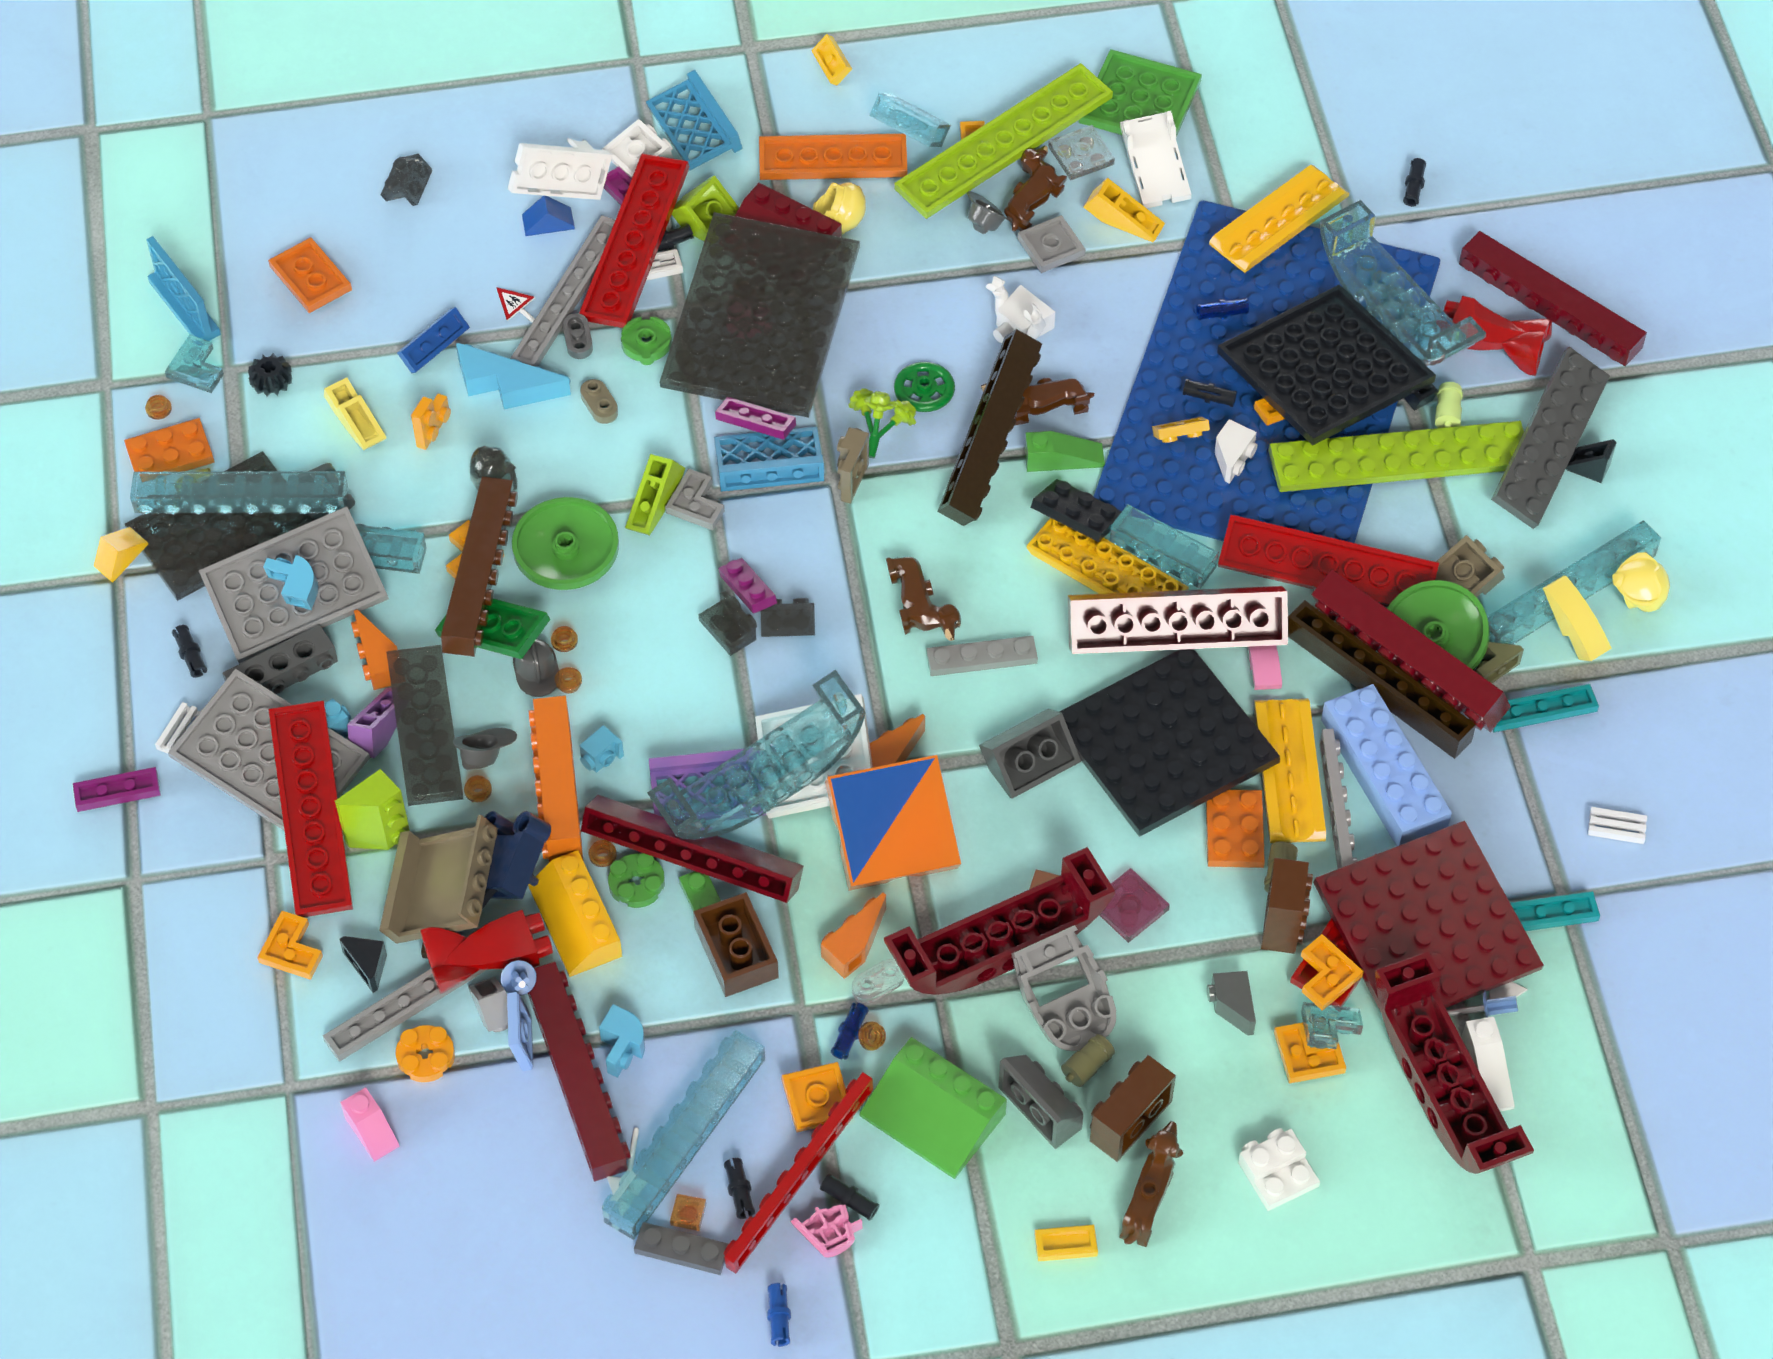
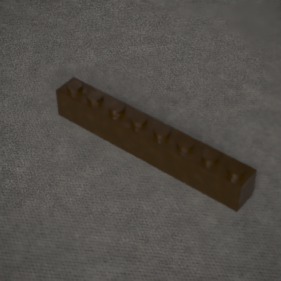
M1018 329L1004 337L937 511L962 526L976 521L981 515V503L991 489L989 482L999 468L997 461L1000 454L1007 447V435L1015 426V414L1021 408L1025 399L1023 393L1033 379L1031 372L1041 358L1039 351L1042 343Z
M1306 600L1288 616V637L1358 689L1374 684L1391 713L1455 759L1472 742L1476 727L1474 722Z

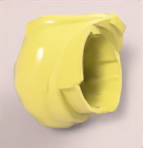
M833 182L828 187L826 193L814 202L812 209L841 223L843 235L856 228L863 219L866 211L865 196L861 187L851 182L841 185Z
M1639 552L1630 556L1620 565L1617 572L1612 575L1613 585L1624 596L1625 603L1629 609L1639 608L1644 612H1652L1660 609L1667 600L1670 589L1668 574L1664 567L1647 552Z

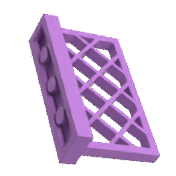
M759 747L649 758L654 814L660 816L659 810L666 802L674 806L677 812L672 817L665 818L682 824L766 815ZM755 770L756 779L750 786L738 778L743 771ZM724 773L730 778L722 789L710 781L716 774ZM690 776H696L703 781L695 791H692L683 784ZM669 779L675 785L665 794L657 788L656 780ZM734 782L745 789L737 800L726 793ZM706 785L718 792L710 803L698 795ZM756 785H757L758 792H756V791L754 790V787H755ZM679 787L690 795L682 806L670 798ZM750 793L759 800L760 808L748 809L741 802ZM658 795L663 798L660 802L658 801ZM722 796L733 804L728 811L720 812L713 807ZM694 799L705 806L700 814L693 815L686 810Z

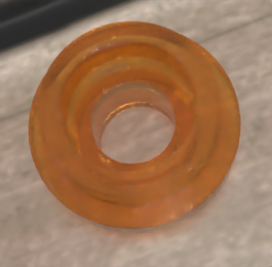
M154 395L148 399L145 410L150 418L159 420L171 413L172 406L170 401L164 396Z
M568 626L558 627L551 636L552 647L559 652H569L578 643L576 632Z
M571 667L559 670L555 675L556 687L563 693L570 694L576 692L582 684L581 673Z
M480 775L469 778L464 786V794L472 802H483L492 793L491 783ZM476 789H482V791L474 792Z
M607 840L594 842L588 852L591 863L598 867L611 865L617 857L615 846ZM601 853H606V854H607L606 856H603V857L598 856V855L601 854Z
M866 1022L859 1030V1042L866 1050H877L886 1040L884 1028L876 1022Z

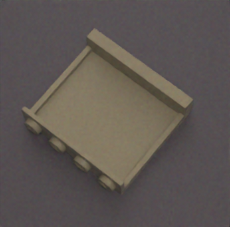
M478 815L476 827L422 839H419L411 831L401 832L379 931L398 944L422 939L420 930L428 927H439L452 932L477 928L482 912L498 828L482 815Z

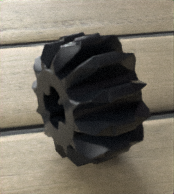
M272 353L270 357H266L262 354L261 360L253 359V365L249 366V383L257 394L264 392L266 397H268L270 393H275L278 396L280 390L287 391L288 384L292 383L291 366L283 356L276 357Z

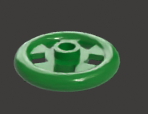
M917 362L908 365L898 373L894 382V392L899 401H909L917 412H932L941 409L951 401L955 392V382L951 373L941 365L932 362ZM928 372L929 375L918 376L917 373ZM941 378L944 384L937 385L935 379ZM905 381H913L912 387H905ZM938 392L941 395L938 399L933 400L930 398ZM913 394H915L916 396L921 397V400L916 401L911 399L910 397Z

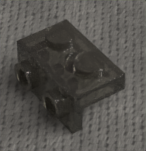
M419 153L397 158L393 163L391 172L385 181L380 195L385 201L405 197L412 206L418 205L432 173V168Z
M725 590L720 593V602L698 614L701 624L730 656L756 640L757 623L750 614L746 615L741 609L739 601L734 596L730 597Z
M809 598L793 599V604H782V599H776L777 604L761 610V637L815 636L814 603H809Z

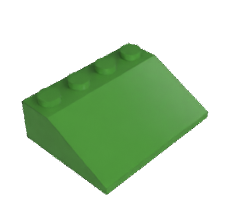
M911 1037L892 1060L861 1110L860 1117L955 1179L1006 1115L1007 1099Z

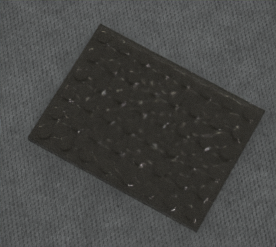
M714 212L659 382L660 387L720 400L730 397L774 411L809 418L860 249V241Z

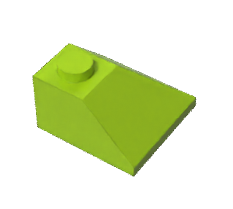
M714 175L685 194L675 204L672 216L680 226L688 223L693 236L713 246L724 236L739 207Z

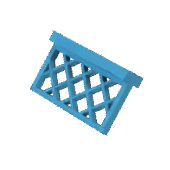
M696 70L687 73L688 80L646 101L647 107L682 160L688 161L689 170L706 163L730 149L734 153L743 149L737 131ZM687 89L690 92L688 99L677 98L679 93ZM662 102L669 103L666 111L658 110L655 106ZM674 104L684 105L683 112H672ZM690 106L700 108L698 116L688 114ZM675 118L680 120L677 127L667 126L668 119ZM685 120L695 122L693 129L682 127ZM700 124H711L709 132L698 130ZM679 135H690L688 143L678 142ZM696 136L706 138L704 146L693 144ZM712 139L722 140L723 142L718 147H709ZM690 150L701 152L699 157L691 161L688 158Z
M153 236L146 239L155 271L147 277L149 283L198 346L221 335L219 327L206 312L202 297Z
M817 427L793 429L784 439L787 442L782 446L773 443L775 440H780L779 438L759 432L714 437L721 492L825 481L824 461L821 454ZM813 436V439L807 444L799 440L802 437ZM750 442L761 444L756 449L748 446ZM731 444L735 447L729 452L721 448L720 445ZM792 445L801 449L796 454L788 451ZM767 447L775 451L770 457L762 453ZM741 450L749 454L744 459L736 456ZM807 452L810 453V454H812V455H814V456L803 457ZM781 455H783V456L787 457L788 459H778V458H779ZM755 458H758V459L761 460V461H759V462H751V461L754 460ZM730 460L733 461L734 463H736V464L725 465V464H726L728 461H730Z

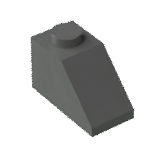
M1248 972L1213 973L1212 983L1207 985L1208 1001L1214 1003L1215 1013L1246 1035H1254L1256 1019Z

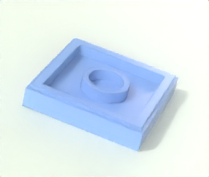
M517 992L507 993L509 1047L522 1071L532 1070V1018L520 995Z

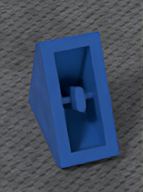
M542 196L522 214L525 236L575 229L571 207L548 196Z

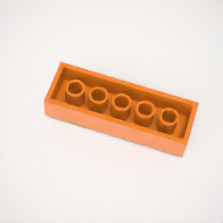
M566 695L533 699L534 710H529V721L534 755L536 796L538 799L537 810L538 817L551 825V834L542 848L543 859H549L550 862L555 858L576 850L579 851L583 859Z

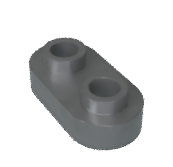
M574 313L568 315L563 320V332L568 354L575 359L587 358L593 351L588 320L582 314Z

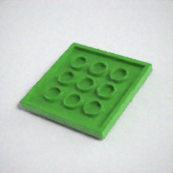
M1110 49L1097 78L1113 91V97L1079 119V123L1122 135L1120 122L1171 111L1177 137L1200 85L1202 74Z

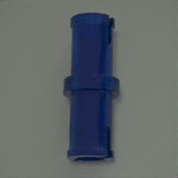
M1247 298L1229 301L1218 299L1214 303L1197 304L1196 315L1200 314V316H1197V319L1199 321L1217 317L1227 319V316L1248 314L1249 303H1246L1248 300Z
M852 1003L845 1022L840 1023L838 1028L839 1035L834 1046L831 1048V1054L834 1057L846 1060L854 1041L859 1039L861 1035L860 1028L869 1012L864 1004Z

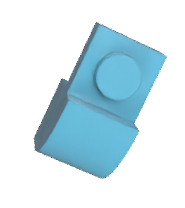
M298 555L295 556L293 564L283 558H276V560L267 558L263 568L268 578L285 582L281 594L286 604L312 610L319 586L310 564Z
M613 1004L601 1023L599 1031L601 1041L614 1046L606 1058L607 1073L618 1078L623 1069L626 1070L630 1066L633 1055L642 1059L645 1052V1040L640 1020L633 1013Z

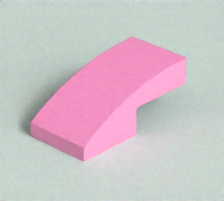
M1249 646L1250 670H1252L1254 690L1281 689L1282 677L1277 646Z

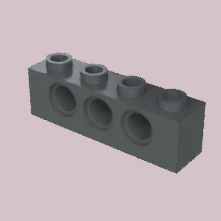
M320 624L223 672L224 681H226L232 672L237 669L254 681H259L257 683L268 690L278 694L285 688L306 680L316 672L328 669L338 660L334 645Z

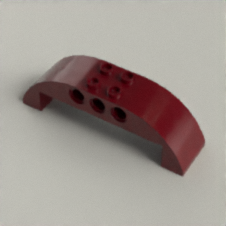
M1086 847L1063 857L1061 875L922 938L917 939L909 926L884 937V942L908 984L915 991L931 995L958 992L982 984L1015 969L1011 954L1074 925L1078 929L1075 931V934H1079L1107 907L1115 895V890L1089 848Z
M1429 951L1377 969L1375 979L1378 1000L1392 1047L1432 1128L1450 1156L1466 1171L1478 1174L1533 1154L1534 1149L1522 1126L1518 1125L1510 1129L1507 1126L1437 993L1441 974Z

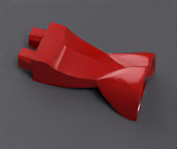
M1462 296L1460 303L1447 300L1443 317L1453 320L1440 318L1436 335L1449 338V346L1471 350L1504 349L1520 370L1528 375L1536 376L1544 342L1549 340L1552 335V321L1549 319L1510 321L1484 307L1476 299Z
M523 910L507 914L489 922L467 938L456 932L439 927H428L420 930L428 961L440 994L461 984L479 970L504 969L506 965L517 960L528 962L533 967L540 966L539 958L553 953L548 935L534 940L532 938V934L545 930L540 912L525 916Z

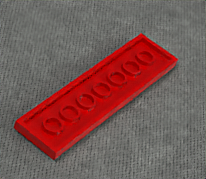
M641 154L579 314L587 318L588 322L623 328L632 319L689 171L688 161Z
M1230 515L1218 567L1314 590L1332 569L1378 603L1388 607L1407 588L1421 582L1435 580L1439 563Z
M324 700L268 709L295 915L310 917L353 910L343 831L335 803L338 795Z

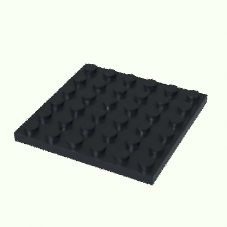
M1340 285L1218 345L1217 353L1312 446L1434 383L1436 374Z
M1180 649L1060 711L1063 714L1081 761L1139 837L1280 763V755L1194 649Z

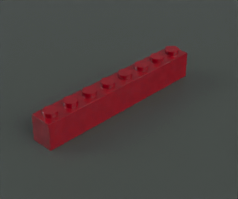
M1479 231L1462 248L1459 265L1467 271L1474 273L1488 284H1492L1505 292L1506 295L1513 297L1529 309L1567 330L1571 335H1575L1588 343L1592 348H1596L1606 354L1612 360L1626 367L1643 348L1647 335L1646 331L1485 233Z
M597 795L585 806L581 832L788 903L799 889L804 865L601 795Z
M556 962L534 968L537 977L536 983L527 994L592 1178L595 1182L608 1176L625 1172L628 1169L626 1160L631 1158L626 1141L620 1143L618 1134L622 1133L617 1116L611 1118L609 1109L613 1108L608 1092L602 1093L600 1084H604L599 1067L593 1068L591 1060L595 1059L590 1042L584 1043L582 1036L586 1035L582 1019L575 1018L574 1011H577V1006L573 994L567 995L565 988L569 987L564 970H558Z

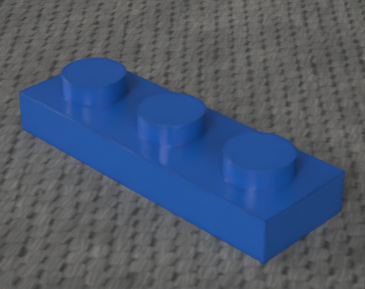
M453 307L398 351L397 354L409 371L416 373L470 327L457 308Z

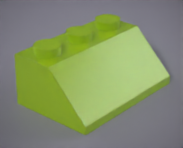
M381 769L335 800L345 843L349 848L389 850L394 845H398L401 832L410 831L401 790Z

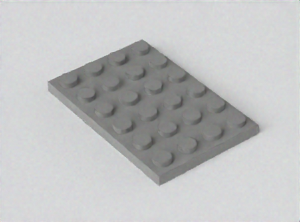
M344 507L199 570L239 664L318 624L324 628L354 615V610L361 612L389 599L348 507ZM298 555L310 564L319 586L312 610L286 604L281 594L285 582L268 578L263 568L267 558L274 560L276 558H283L293 564L295 556Z
M235 669L168 754L173 760L284 830L268 709L291 706L292 704ZM328 728L337 795L339 798L370 759V755L365 750Z

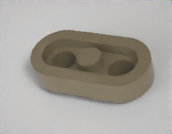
M597 379L584 382L580 388L581 399L593 418L602 424L613 422L618 416V406L605 384Z

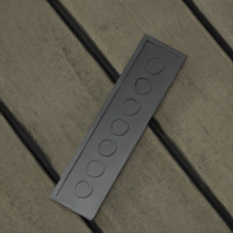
M1568 347L1563 352L1491 499L1532 529L1539 525L1610 377L1609 374L1571 347Z

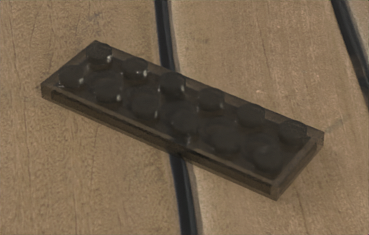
M441 645L386 651L408 806L463 799L457 749L452 743L455 736Z

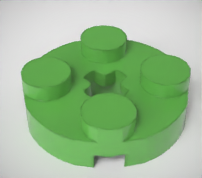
M650 316V319L642 320V317L634 318L622 329L621 346L624 353L631 359L640 361L643 365H651L655 360L664 357L672 347L670 328L666 322L657 317ZM644 337L647 339L651 337V340L648 342H644L641 338Z
M644 853L626 855L614 861L610 866V873L608 875L610 893L616 901L619 902L620 900L623 903H627L628 907L641 908L648 906L658 899V895L664 889V871L653 856ZM635 876L643 878L639 885H635L634 882H629V880Z

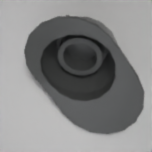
M967 192L968 197L972 201L968 219L973 222V227L976 231L982 234H986L988 230L995 231L1004 219L1008 220L989 200L977 193Z
M536 639L522 659L513 657L516 680L523 692L533 697H543L552 693L557 688L560 681L557 659L553 649L546 642Z
M493 728L457 737L452 743L460 750L464 769H480L494 764L500 748L512 744L517 739V733L507 728Z

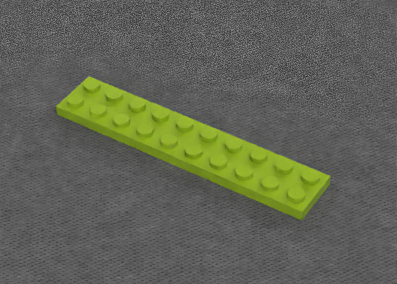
M1080 63L895 182L894 189L924 218L928 219L968 191L1020 159L1026 149H1035L1112 99L1113 91Z
M1521 421L1327 438L1313 446L1307 440L1271 443L1268 451L1279 492L1505 471L1524 430Z

